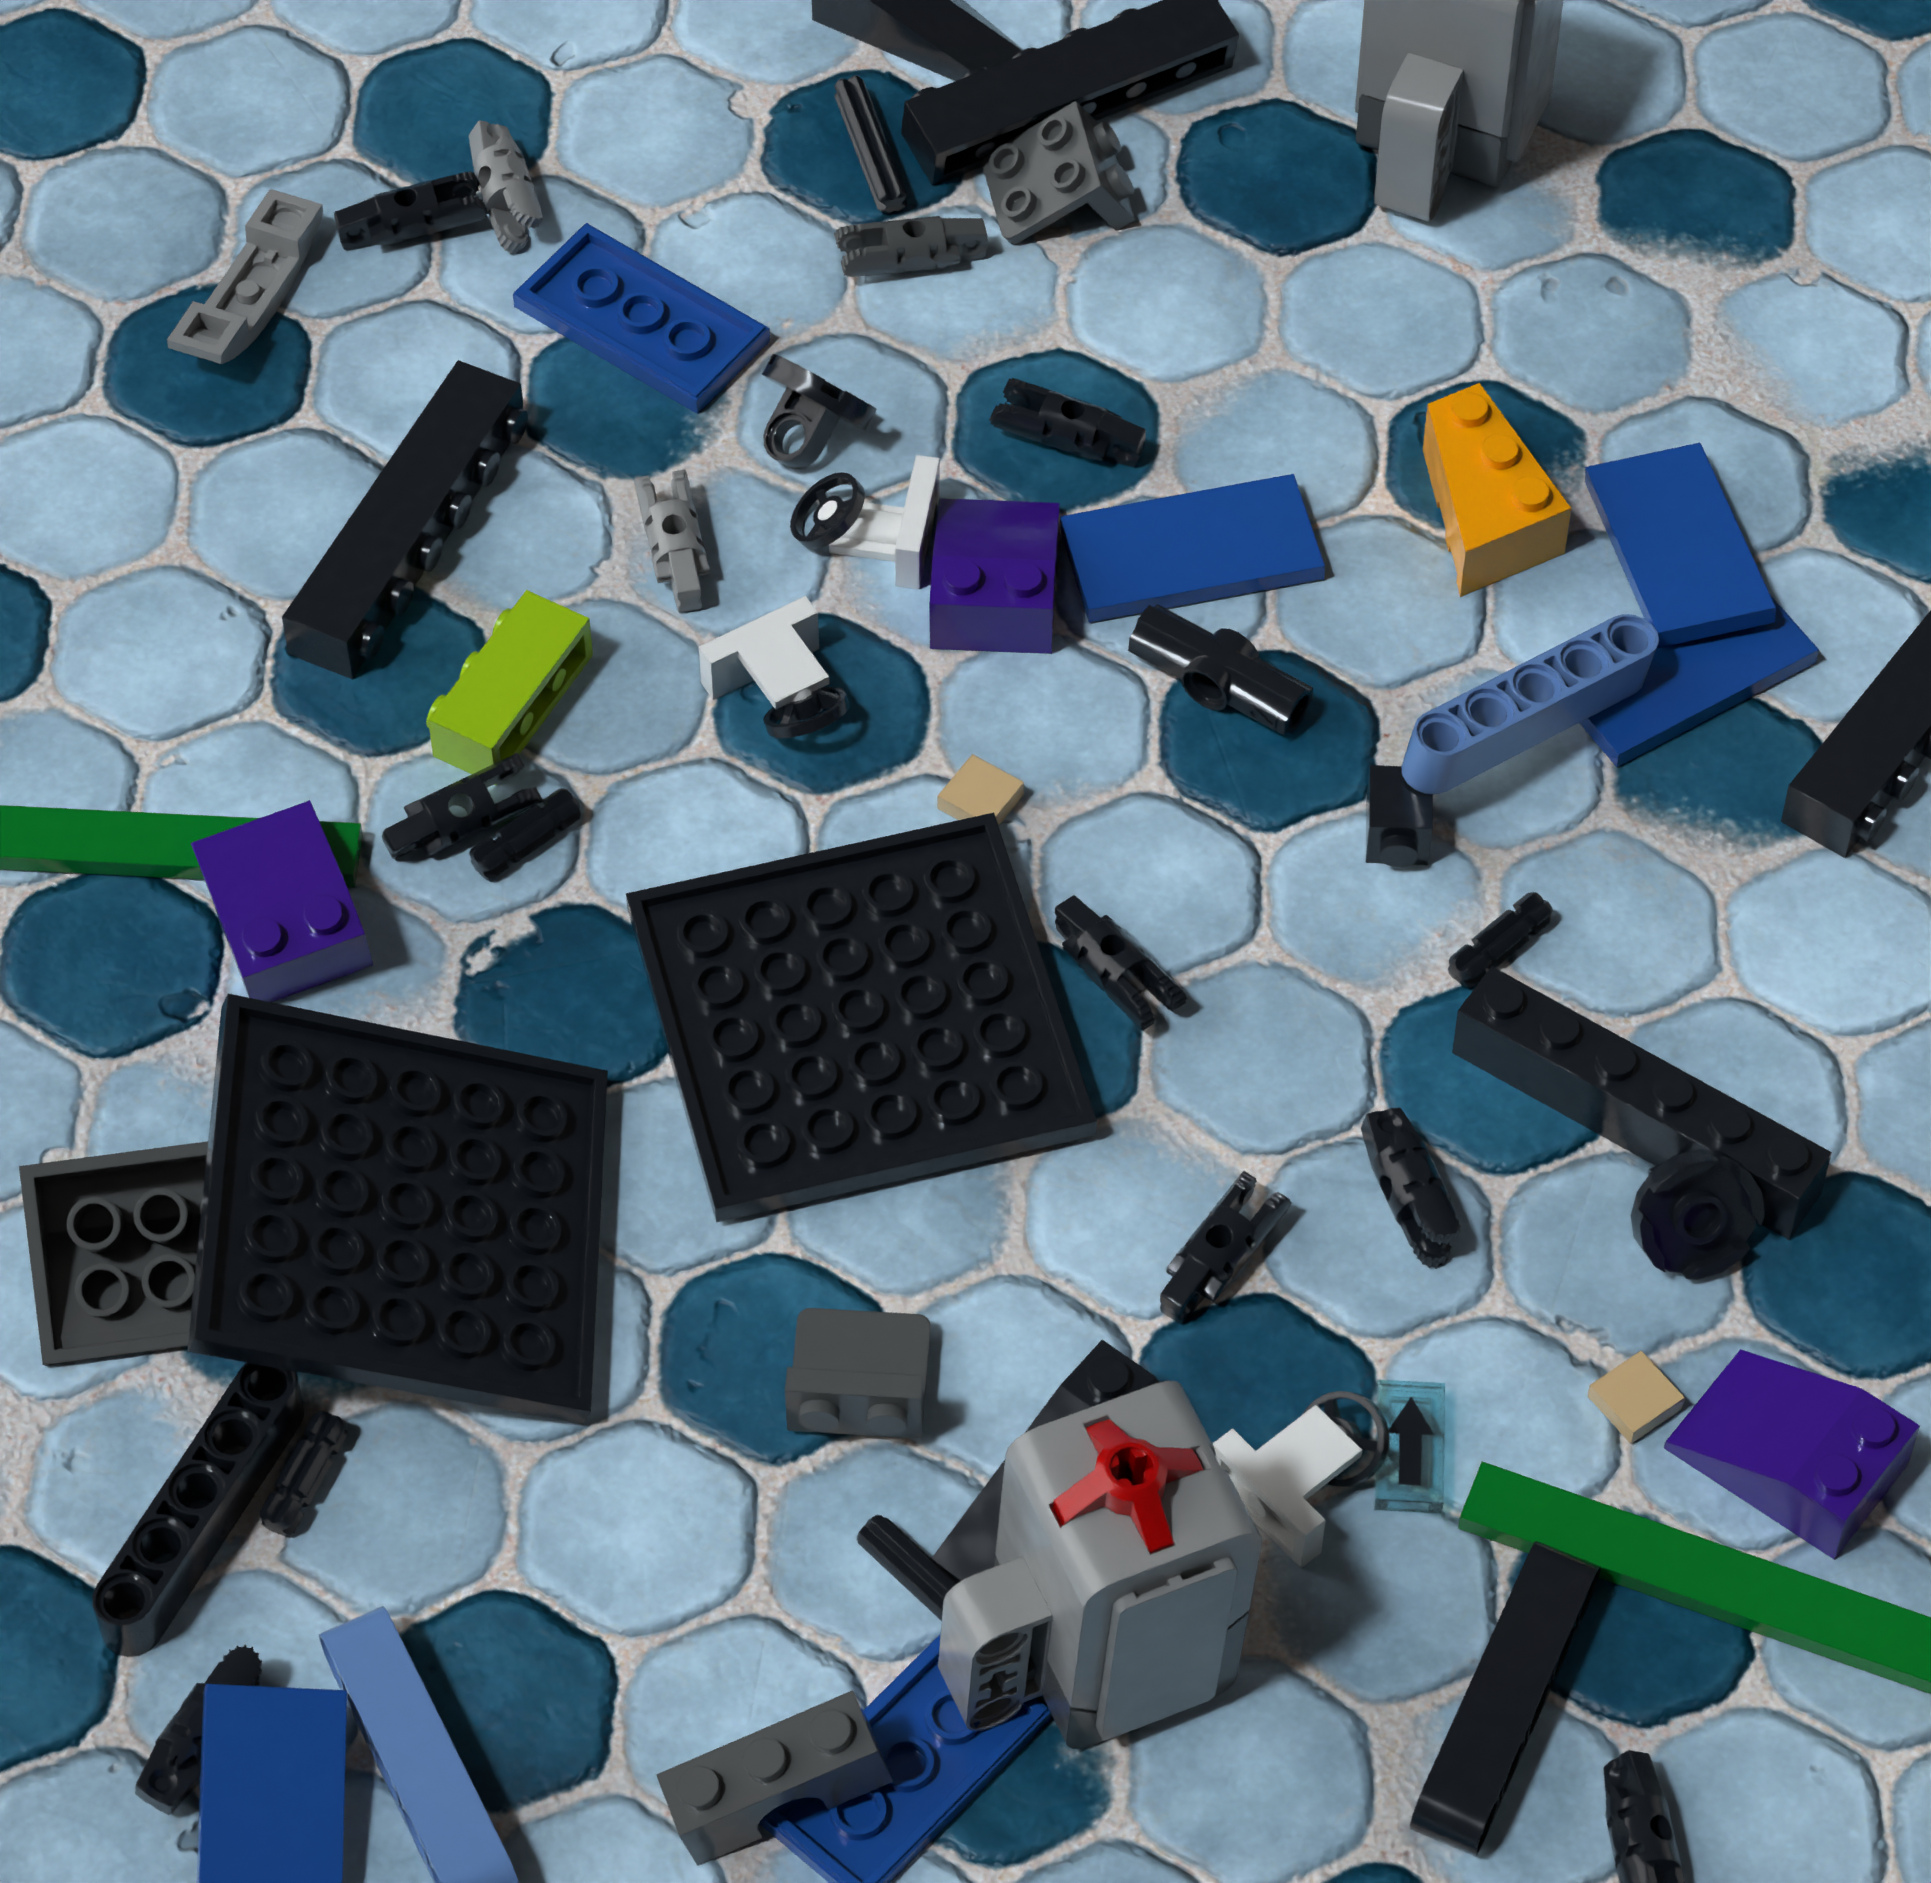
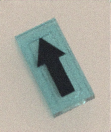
M1378 1380L1376 1405L1383 1413L1388 1425L1389 1448L1382 1466L1375 1473L1374 1510L1442 1513L1444 1504L1445 1383ZM1377 1427L1375 1432V1441H1378Z

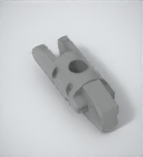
M479 120L469 134L474 173L477 176L479 188L500 246L510 254L512 252L517 254L528 241L525 226L528 229L530 227L533 229L538 227L544 219L523 153L516 145L508 128Z
M686 469L672 472L671 488L674 499L658 502L657 504L654 484L650 481L649 475L637 477L634 481L642 520L651 549L657 583L670 581L679 613L701 609V587L698 577L710 575L709 563L700 534L698 517Z

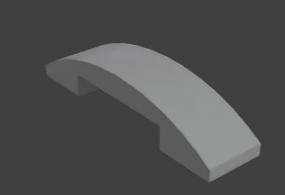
M270 189L245 225V246L206 303L192 302L168 337V348L219 364L234 359L248 348L270 322L293 285L323 216V204Z

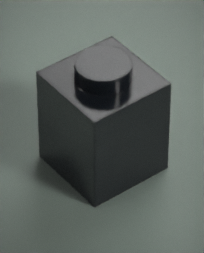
M1370 765L1366 799L1365 863H1382L1392 867L1428 865L1433 831V794L1422 793L1407 784L1402 776L1401 766Z

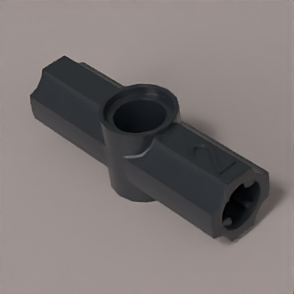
M1157 604L1154 607L1149 605L1140 615L1135 629L1129 638V652L1181 679L1186 693L1201 706L1211 710H1221L1229 705L1283 735L1288 732L1292 734L1296 730L1312 701L1313 687L1261 660L1255 646L1245 636L1234 630L1221 628L1212 634Z

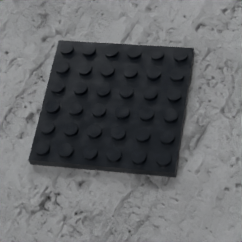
M994 812L626 893L628 913L716 1222L1096 1135L1097 1120Z
M227 994L221 1007L188 1352L583 1424L591 1412L608 1071Z

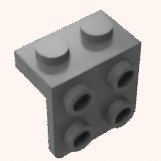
M1075 101L984 156L982 167L1000 231L1009 243H1019L1086 203L1116 231L1136 220L1129 196L1134 194V188L1129 176L1119 165L1116 154L1121 151V145L1115 132L1107 122L1103 121L1098 124Z
M806 1308L802 1310L797 1317L793 1366L787 1367L786 1374L787 1431L922 1439L931 1334L929 1319L921 1314L823 1308Z

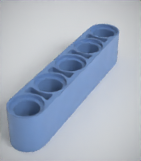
M1622 614L1612 617L1424 713L1416 720L1401 766L1402 776L1407 784L1422 793L1440 794L1447 792L1634 695L1644 684L1659 643L1658 632L1650 622L1636 615Z
M379 1607L320 1633L319 1640L340 1690H347L348 1707L433 1882L519 1883L511 1860L385 1607Z

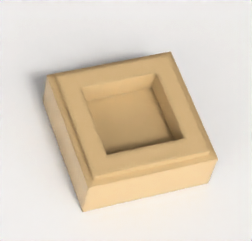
M972 754L937 796V809L957 820L994 812L999 826L1023 797L1024 782Z
M1642 1350L1590 1384L1587 1396L1630 1444L1682 1410L1685 1397Z

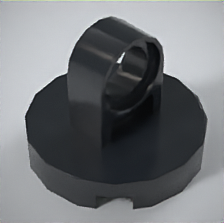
M774 353L762 373L763 376L786 389L767 423L763 440L767 454L789 468L802 469L813 464L821 455L840 418L858 428L866 430L877 410L853 394L839 389L825 381L824 378ZM803 425L805 439L802 446L794 453L785 454L783 450L785 434L792 427Z
M1696 1149L1672 1156L1667 1161L1647 1170L1648 1177L1636 1193L1630 1216L1633 1237L1656 1268L1663 1272L1667 1270L1669 1272L1682 1273L1686 1279L1699 1280L1724 1272L1746 1255L1751 1248L1746 1241L1754 1231L1756 1221L1762 1226L1765 1211L1762 1191L1741 1162L1722 1151Z

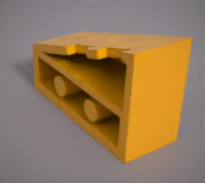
M1478 383L1428 403L1423 453L1437 508L1441 509L1446 529L1445 540L1448 552L1452 553L1457 572L1456 583L1460 597L1565 554L1571 507L1483 386Z

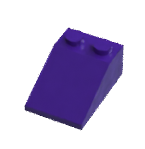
M939 499L929 601L930 649L1052 654L1060 503Z
M310 800L191 843L249 998L274 1002L374 965L364 929Z
M1740 1349L1665 1441L1664 1449L1835 1560L1908 1466L1920 1425L1862 1388Z

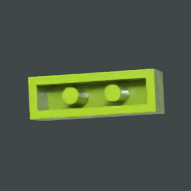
M526 590L512 609L507 608L499 615L494 625L492 636L480 652L474 651L467 657L461 669L460 678L448 694L438 696L433 702L426 721L430 732L433 757L473 774L516 753L520 754L592 658L590 618Z

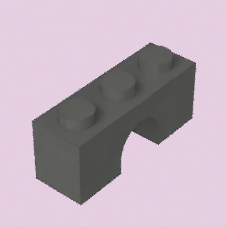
M853 1690L656 1774L679 1837L697 1866L763 1838L758 1827L760 1820L767 1813L782 1804L796 1799L813 1797L821 1799L827 1809H831L893 1782L870 1723Z

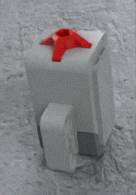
M1364 0L1355 112L1358 113L1356 143L1379 151L1374 197L1375 205L1431 222L1440 207L1446 181L1450 173L1496 188L1501 185L1512 162L1518 163L1550 99L1563 0Z
M1176 1381L1156 1383L1046 1423L1025 1432L1008 1447L1005 1456L994 1567L962 1580L950 1589L943 1601L938 1668L969 1730L983 1731L998 1726L1013 1717L1021 1709L1024 1702L1043 1696L1067 1747L1073 1749L1084 1748L1205 1703L1226 1691L1234 1683L1239 1669L1249 1615L1248 1610H1250L1261 1552L1262 1537L1228 1472L1220 1467L1215 1457V1448L1180 1383ZM980 1721L979 1726L975 1728L973 1723Z

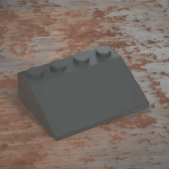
M208 1141L19 1166L43 1365L188 1346Z

